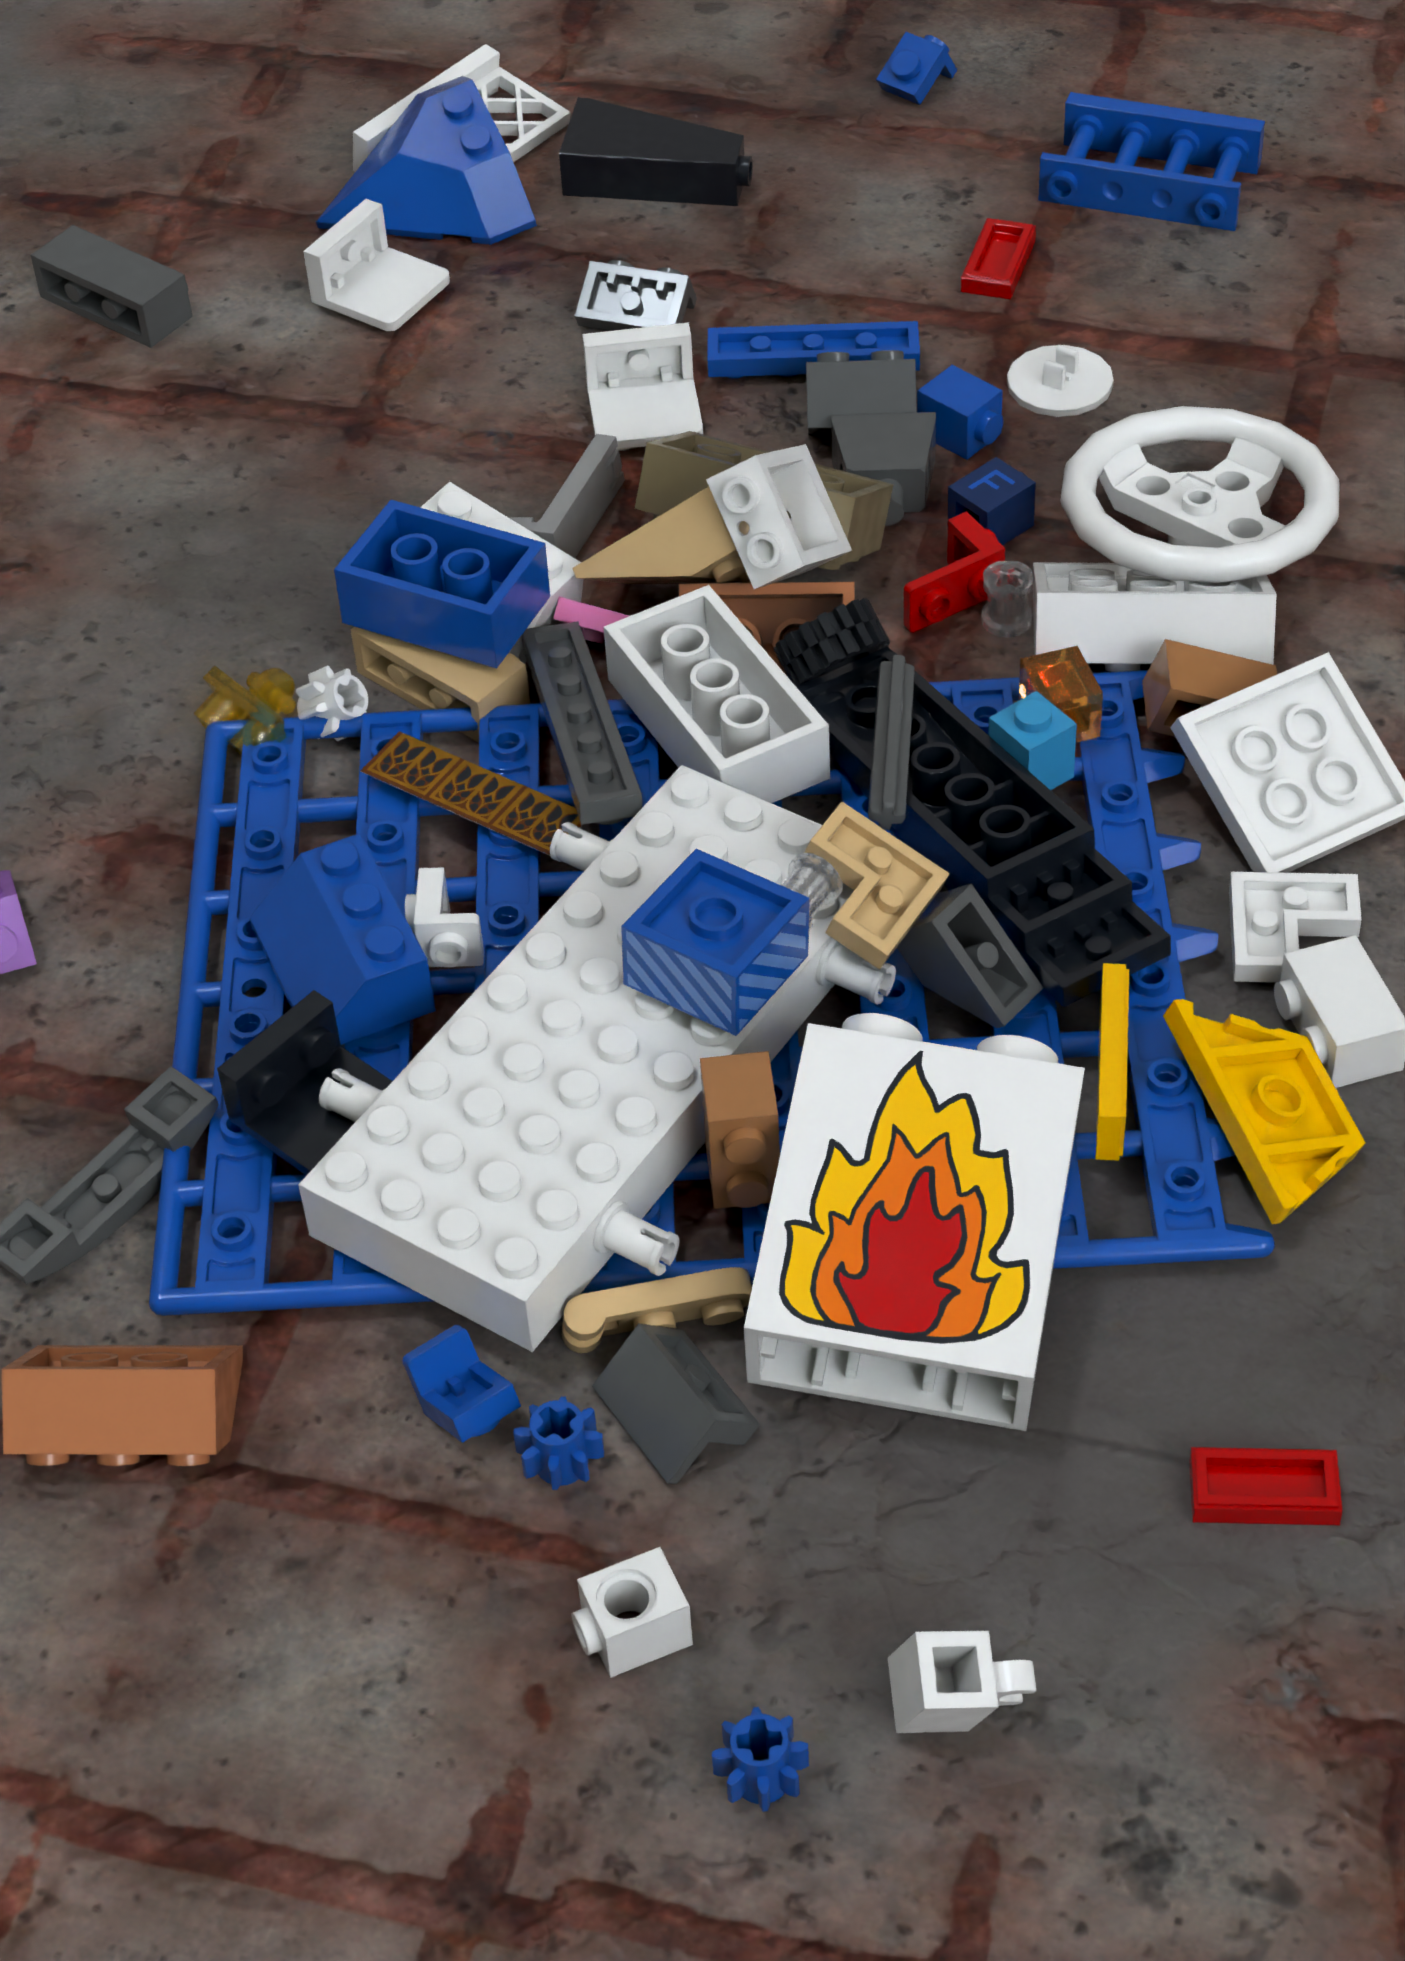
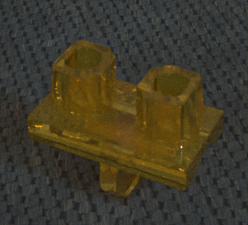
M215 665L203 677L213 692L193 714L205 729L210 723L215 721L249 719L245 726L228 741L241 757L243 744L246 746L251 744L257 746L263 742L274 740L280 742L287 738L284 732L285 721L279 713L290 714L296 707V701L292 698L295 689L294 680L280 668H270L261 674L259 672H252L246 680L247 686L250 687L249 691Z

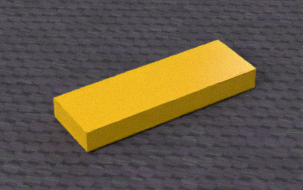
M1103 963L1096 1160L1119 1161L1120 1156H1123L1126 1125L1129 969H1126V964Z

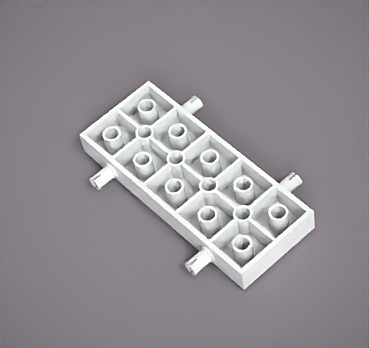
M683 765L673 773L621 832L610 841L582 830L573 823H563L562 830L557 829L552 838L550 856L558 862L562 861L584 872L386 1089L380 1090L350 1075L349 1072L341 1068L332 1071V1077L340 1081V1084L329 1077L325 1079L319 1094L320 1106L329 1111L332 1110L355 1123L298 1184L309 1236L531 1352L537 1348L564 1315L567 1302L582 1293L614 1253L649 1269L655 1275H662L666 1271V1265L660 1263L659 1260L669 1266L672 1264L678 1251L679 1237L670 1231H664L642 1220V1218L705 1143L700 1058L769 1051L771 1062L835 984L861 995L877 1005L883 1002V995L887 997L893 986L896 975L895 966L885 963L879 970L825 933L832 918L854 890L803 856L810 840L822 825ZM696 848L810 898L808 957L737 1036L623 984L621 926Z

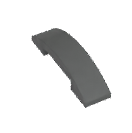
M170 1066L124 1108L130 1125L45 1204L39 1207L27 1198L0 1223V1265L27 1285L65 1268L100 1245L131 1219L159 1191L164 1149L167 1148L174 1152L180 1147L189 1146L190 1151L192 1150L219 1106L217 1098Z

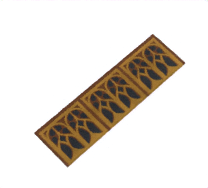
M400 731L360 770L362 773L549 856L552 838L557 829L562 830L563 823L570 822L578 828L582 826L576 808Z

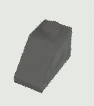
M972 883L938 893L897 946V949L923 986L995 1028L1004 1027L1043 989V986Z

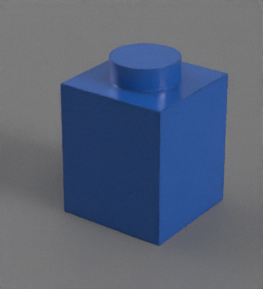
M951 365L917 390V413L936 412V444L967 460L984 446L993 443L1001 434L1004 422L1002 417L1003 390Z

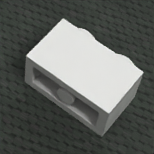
M1356 935L1284 953L1280 982H1276L1274 985V997L1278 1011L1285 1020H1292L1300 1035L1308 1037L1335 1088L1403 1070L1405 1062V1017Z

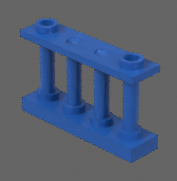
M1070 92L1065 102L1063 144L1069 146L1065 156L1042 152L1040 157L1038 201L1235 231L1238 223L1241 183L1234 182L1233 179L1236 172L1257 175L1262 159L1265 121ZM1089 149L1118 153L1114 163L1085 159ZM1138 157L1167 161L1163 171L1134 166ZM1187 164L1216 168L1212 178L1183 174Z

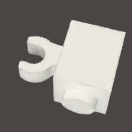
M989 1631L915 1632L888 1657L896 1733L970 1731L999 1706L1021 1704L1023 1702L1022 1694H1033L1037 1691L1033 1661L1008 1660L993 1662Z

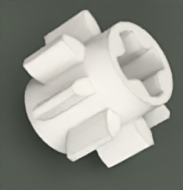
M325 666L308 674L310 683L296 689V693L299 696L297 702L299 719L304 720L313 716L328 719L320 735L321 737L336 732L339 728L340 720L353 719L367 713V691L362 682L351 675L348 668L334 674L329 666ZM334 738V739H335L336 741H340V740H342V739H344V738Z

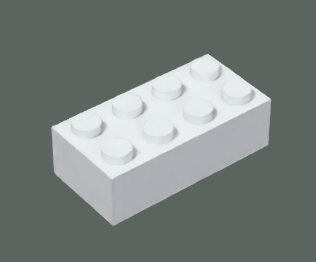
M710 585L604 626L608 680L678 768L683 765L770 803L830 779L828 723Z

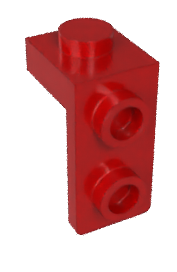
M967 511L948 519L947 563L949 565L915 579L904 586V626L911 633L940 622L951 615L1004 592L1006 548L999 543L997 537L990 529L980 525Z

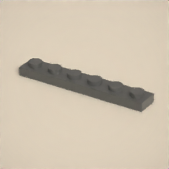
M579 622L526 629L522 634L523 651L581 825L589 823L610 825L618 823L624 818L634 817L643 807L642 793Z

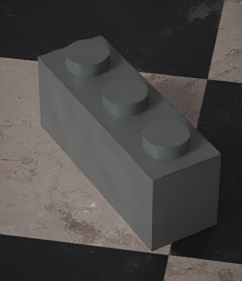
M75 225L70 226L31 254L41 298L150 348L193 317L185 274Z

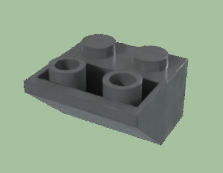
M903 351L871 352V360L849 361V353L825 352L817 354V362H806L808 434H832L831 415L917 413L915 359H904Z

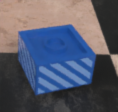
M696 848L621 926L623 984L737 1036L808 957L810 898Z

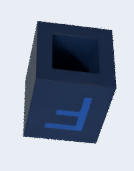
M995 457L948 486V519L967 511L980 525L990 529L997 537L999 543L1005 545L1034 526L1036 482L998 457Z

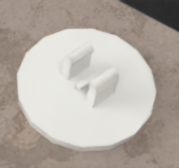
M1068 345L1042 346L1025 352L1012 363L1007 374L1009 394L1020 406L1037 414L1054 417L1077 416L1096 409L1109 398L1114 383L1111 367L1101 356L1087 349Z

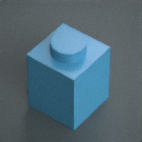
M1038 691L1031 693L989 717V736L1048 789L1052 790L1074 777L1077 723Z

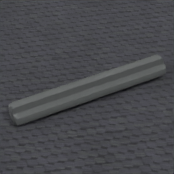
M899 654L893 655L892 661L881 662L878 673L868 817L870 820L877 821L878 826L884 830H890L892 824H902L906 818L915 667L905 663V656Z

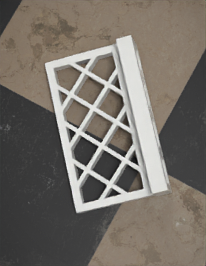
M485 44L353 132V171H357L417 94L460 76L473 79L489 113H516V121H494L501 136H518L516 141L506 144L513 162L567 126L570 122L571 112L499 67L500 53ZM498 87L514 96V98L489 97L498 91ZM522 113H540L546 116L547 119L545 121H523Z

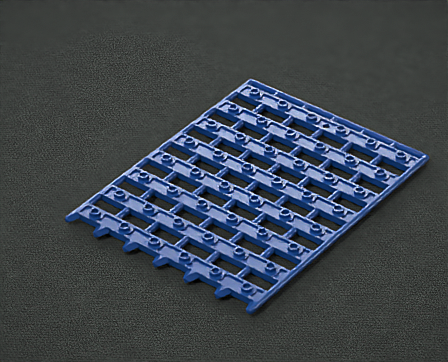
M1148 670L929 682L987 735H989L990 716L1012 705L1013 701H1019L1035 691H1038L1046 699L1069 698L1072 720L1077 723L1076 748L1078 757H1075L1074 777L1068 781H1082L1088 824L1094 828L1095 849L1132 881V901L1171 935L1170 956L1129 975L1127 1071L1137 1130H1125L1123 1156L1120 1157L1141 1156L1153 1236L1089 1240L1078 1160L1095 1159L1096 1132L1075 1133L1053 1269L1263 1258L1269 1256L1275 1248L1274 1238L1271 1233L1261 1229L1225 1223L1214 1161L1233 1156L1235 1153L1218 1120L1206 1117L1202 1090L1163 1017L1173 1000H1186L1179 962L1214 952L1218 946V933L1205 928L1172 923L1163 870L1198 860L1201 854V842L1190 838L1156 833L1147 783L1182 773L1184 771L1185 756L1178 753L1141 747L1133 700L1144 697L1142 681ZM610 699L607 701L642 793V806H644L668 780L660 779L659 744L624 699ZM541 703L497 706L480 719V767L576 808L568 784L540 786V727H549ZM470 707L364 713L353 719L340 720L337 731L325 737L320 735L328 719L317 716L304 720L299 719V717L215 721L207 726L205 730L172 1067L214 1095L219 1106L209 1122L204 1180H188L189 1146L180 1147L174 1152L167 1148L164 1149L149 1295V1307L156 1315L172 1316L435 1302L334 1249L332 1280L269 1283L274 1202L302 1201L298 1184L307 1175L276 1176L277 1154L229 1121L217 1068L288 1011L289 1002L251 927L249 917L298 857L300 823L357 820L356 834H361L405 916L406 895L416 894L420 817L457 814L362 773L360 770L399 731L423 741V733L477 730L478 725L471 716ZM361 737L358 796L302 799L306 740ZM243 743L238 802L222 803L228 744ZM839 764V770H830V779L788 796L841 794L842 802L869 819L868 798ZM782 799L772 804L782 808ZM633 817L624 818L615 824H599L600 838L607 841L614 839ZM478 824L477 876L446 878L449 902L476 901V914L480 918L484 947V962L481 966H475V968L429 970L433 995L474 993L540 920V897L562 896L584 871L540 873V851ZM892 826L890 830H886L907 845ZM221 827H235L230 890H214ZM228 914L222 981L206 982L212 915ZM897 948L885 962L895 966L896 969L895 980L888 996L883 995V1002L877 1005L869 1001V999L858 995L860 1014L879 1013L900 1018L912 1024L920 1031L923 1042L977 1050L978 1044L986 1038L997 1035H1016L1034 1039L1050 1047L1058 1056L1059 1064H1064L1063 1058L1095 1057L1099 1053V1030L1059 1032L1055 998L1044 988L1004 1027L995 1028L990 1025L992 1036L929 1039L924 986ZM254 987L266 989L262 995L257 997L244 995L247 990ZM220 1007L214 1077L197 1079L203 1008ZM413 1019L345 1043V1049L393 1081L412 1061ZM798 1030L770 1062L778 1110L780 1153L803 1046H799ZM696 1153L674 1181L710 1179L707 1153ZM673 1181L642 1220L664 1231H670L675 1234ZM770 1203L742 1208L744 1258L676 1261L675 1256L670 1266L659 1260L660 1263L666 1265V1271L658 1276L651 1273L649 1269L614 1253L607 1261V1265L601 1268L581 1294L730 1267L748 1269L751 1284L753 1285ZM202 1206L195 1287L178 1288L185 1207Z

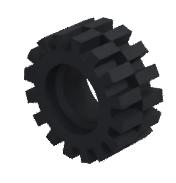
M863 598L860 601L859 599L853 600L846 606L844 604L839 605L829 613L824 612L818 615L817 619L805 622L799 626L798 630L785 635V639L778 641L773 649L787 677L795 686H798L889 646L890 640L870 601L867 598Z

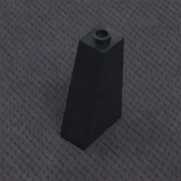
M577 98L559 151L563 196L738 206L743 186L750 187L752 181L753 160L752 156H744V135L590 98Z

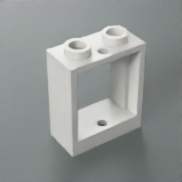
M806 444L755 455L706 479L754 589L803 574L852 551ZM787 511L791 514V520L788 516ZM742 521L749 525L747 535H743L739 531V524Z

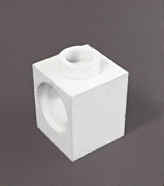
M661 1547L577 1579L581 1609L571 1613L573 1625L586 1655L598 1652L610 1678L693 1645L690 1606ZM626 1611L641 1613L630 1619L615 1617Z

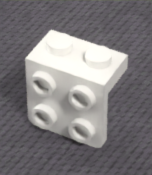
M369 199L362 201L303 251L312 303L385 331L399 329L450 283L449 271L446 268L388 247L383 206Z
M689 322L582 334L586 384L595 435L616 436L618 443L616 449L625 451L631 448L645 447L646 442L687 431L703 434V423L693 378L692 341Z

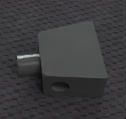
M936 412L831 415L832 464L834 469L894 484L885 526H891L901 521L904 512H920L926 508L935 465Z

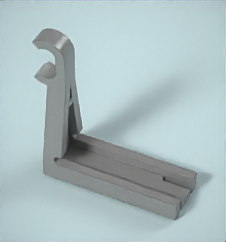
M602 434L594 436L539 521L534 522L533 517L508 518L573 558H576L625 481L624 474L621 471L620 453L616 449L618 446L616 436Z

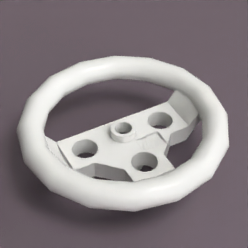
M1179 406L1133 414L1093 433L1065 465L1060 502L1079 538L1119 566L1164 580L1225 583L1273 574L1314 552L1338 520L1340 483L1339 478L1318 447L1279 422L1234 409ZM1180 440L1232 444L1225 460L1210 471L1169 473L1147 463L1141 450L1142 447ZM1284 467L1293 472L1305 490L1304 508L1287 525L1262 515L1260 509L1261 506L1269 501ZM1099 478L1114 510L1168 534V543L1133 533L1107 515L1096 497L1097 479Z

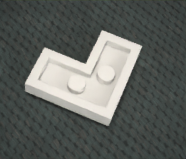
M1230 873L1229 902L1233 981L1280 982L1284 953L1299 950L1298 936L1350 937L1356 935L1359 937L1362 919L1358 874Z

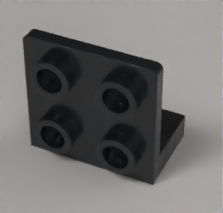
M315 990L217 1068L229 1121L305 1175H308L355 1123L332 1110L329 1111L321 1107L319 1104L320 1090L327 1077L340 1084V1081L332 1077V1071L341 1068L349 1072L350 1075L380 1090L386 1089L392 1080L341 1046L333 1002Z

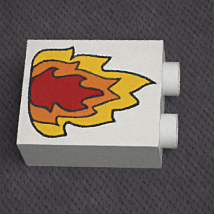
M862 1013L850 1016L843 1022L842 1028L808 1023L744 1324L747 1382L1026 1431L1085 1068L1059 1064L1058 1056L1050 1047L1034 1039L1016 1035H997L986 1038L978 1044L977 1050L923 1042L922 1034L912 1024L900 1018L879 1013Z

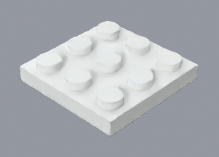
M1329 652L1180 716L1170 727L1253 872L1289 873L1405 820V781Z

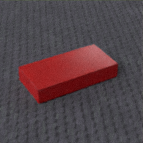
M987 218L961 276V292L1011 300L1036 241V225Z
M1191 1447L1189 1468L1193 1523L1340 1526L1342 1501L1337 1450Z

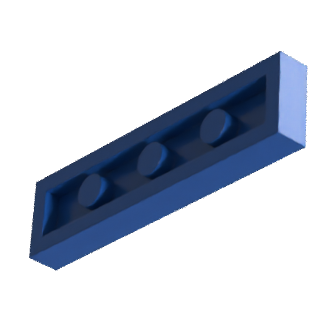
M918 321L708 328V377L741 378L744 376L765 375L790 377L797 374H806V362H817V354L847 352L849 353V361L871 360V352L882 350L903 351L904 359H915L916 371H919L920 345Z

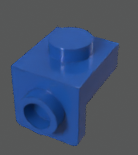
M905 32L876 81L882 90L921 105L939 74L952 79L957 72V68L948 54L950 51L948 46L940 39L932 35H925L924 38Z
M460 1325L450 1327L403 1357V1365L424 1414L462 1443L471 1437L481 1436L490 1432L499 1424L500 1419L521 1407L513 1384L479 1360L468 1331Z

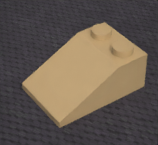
M709 486L572 568L578 579L624 584L751 583ZM745 521L740 522L739 531L743 535H747L749 525Z

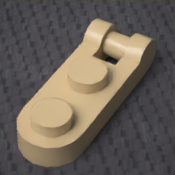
M736 1267L715 1269L577 1295L567 1302L564 1309L562 1339L570 1350L577 1353H588L600 1344L603 1336L633 1331L638 1323L676 1328L677 1322L703 1318L705 1325H721L736 1321L744 1316L743 1307L749 1305L752 1284L748 1269Z

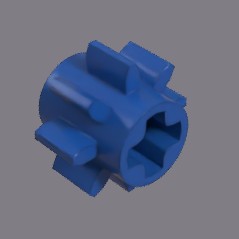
M561 1396L559 1400L546 1402L539 1407L534 1404L529 1406V1427H519L513 1431L516 1452L522 1454L521 1461L525 1478L528 1479L538 1474L541 1479L551 1484L552 1490H558L560 1486L572 1484L579 1479L584 1482L590 1480L588 1458L599 1459L605 1455L603 1434L596 1431L594 1409L591 1407L580 1411L574 1404L567 1402L566 1396Z
M753 1707L751 1715L744 1717L736 1725L728 1721H724L721 1724L723 1744L726 1748L712 1751L714 1775L720 1777L729 1776L727 1780L728 1801L734 1803L744 1798L751 1803L759 1804L762 1812H767L770 1803L778 1800L785 1793L792 1797H797L800 1794L799 1775L796 1770L809 1767L808 1743L801 1741L792 1742L794 1730L793 1718L790 1715L779 1721L773 1716L762 1714L759 1707ZM759 1757L768 1758L763 1761L753 1760Z

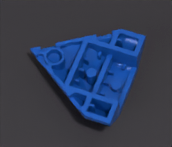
M460 76L417 94L316 221L317 228L330 229L362 201L369 199L383 206L386 235L442 240L443 235L446 234L471 237L472 243L492 245L537 226L511 154L473 79L465 76Z

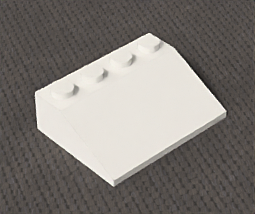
M1033 562L1035 663H1046V669L1054 672L1080 671L1082 663H1105V670L1110 672L1140 671V664H1152L1164 640L1168 639L1273 665L1277 594L1267 575L1225 583L1164 580L1119 566L1115 563Z

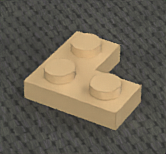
M844 802L838 805L813 836L803 854L805 858L854 890L832 918L825 933L879 970L941 890L950 874Z

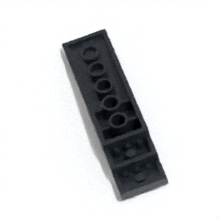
M888 646L796 686L828 723L830 754L868 800L879 666L883 661H892L893 655H897ZM915 671L906 818L902 824L891 825L907 845L950 873L944 883L948 890L972 883L1040 984L1063 1007L1101 989L1103 963L1126 964V969H1129V975L1170 956L1171 935L1132 901V881L1095 849L1094 828Z

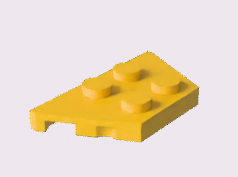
M1184 999L1173 1000L1163 1017L1271 1224H1279L1353 1160L1366 1142L1307 1036L1280 1028L1268 1029L1259 1025L1254 1020L1230 1014L1223 1024L1194 1015L1193 1002Z

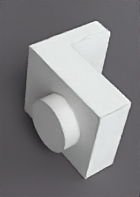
M444 867L419 868L416 894H407L405 898V918L412 931L415 932V936L428 959L429 967L481 966L484 962V947L479 916L475 913L450 914Z

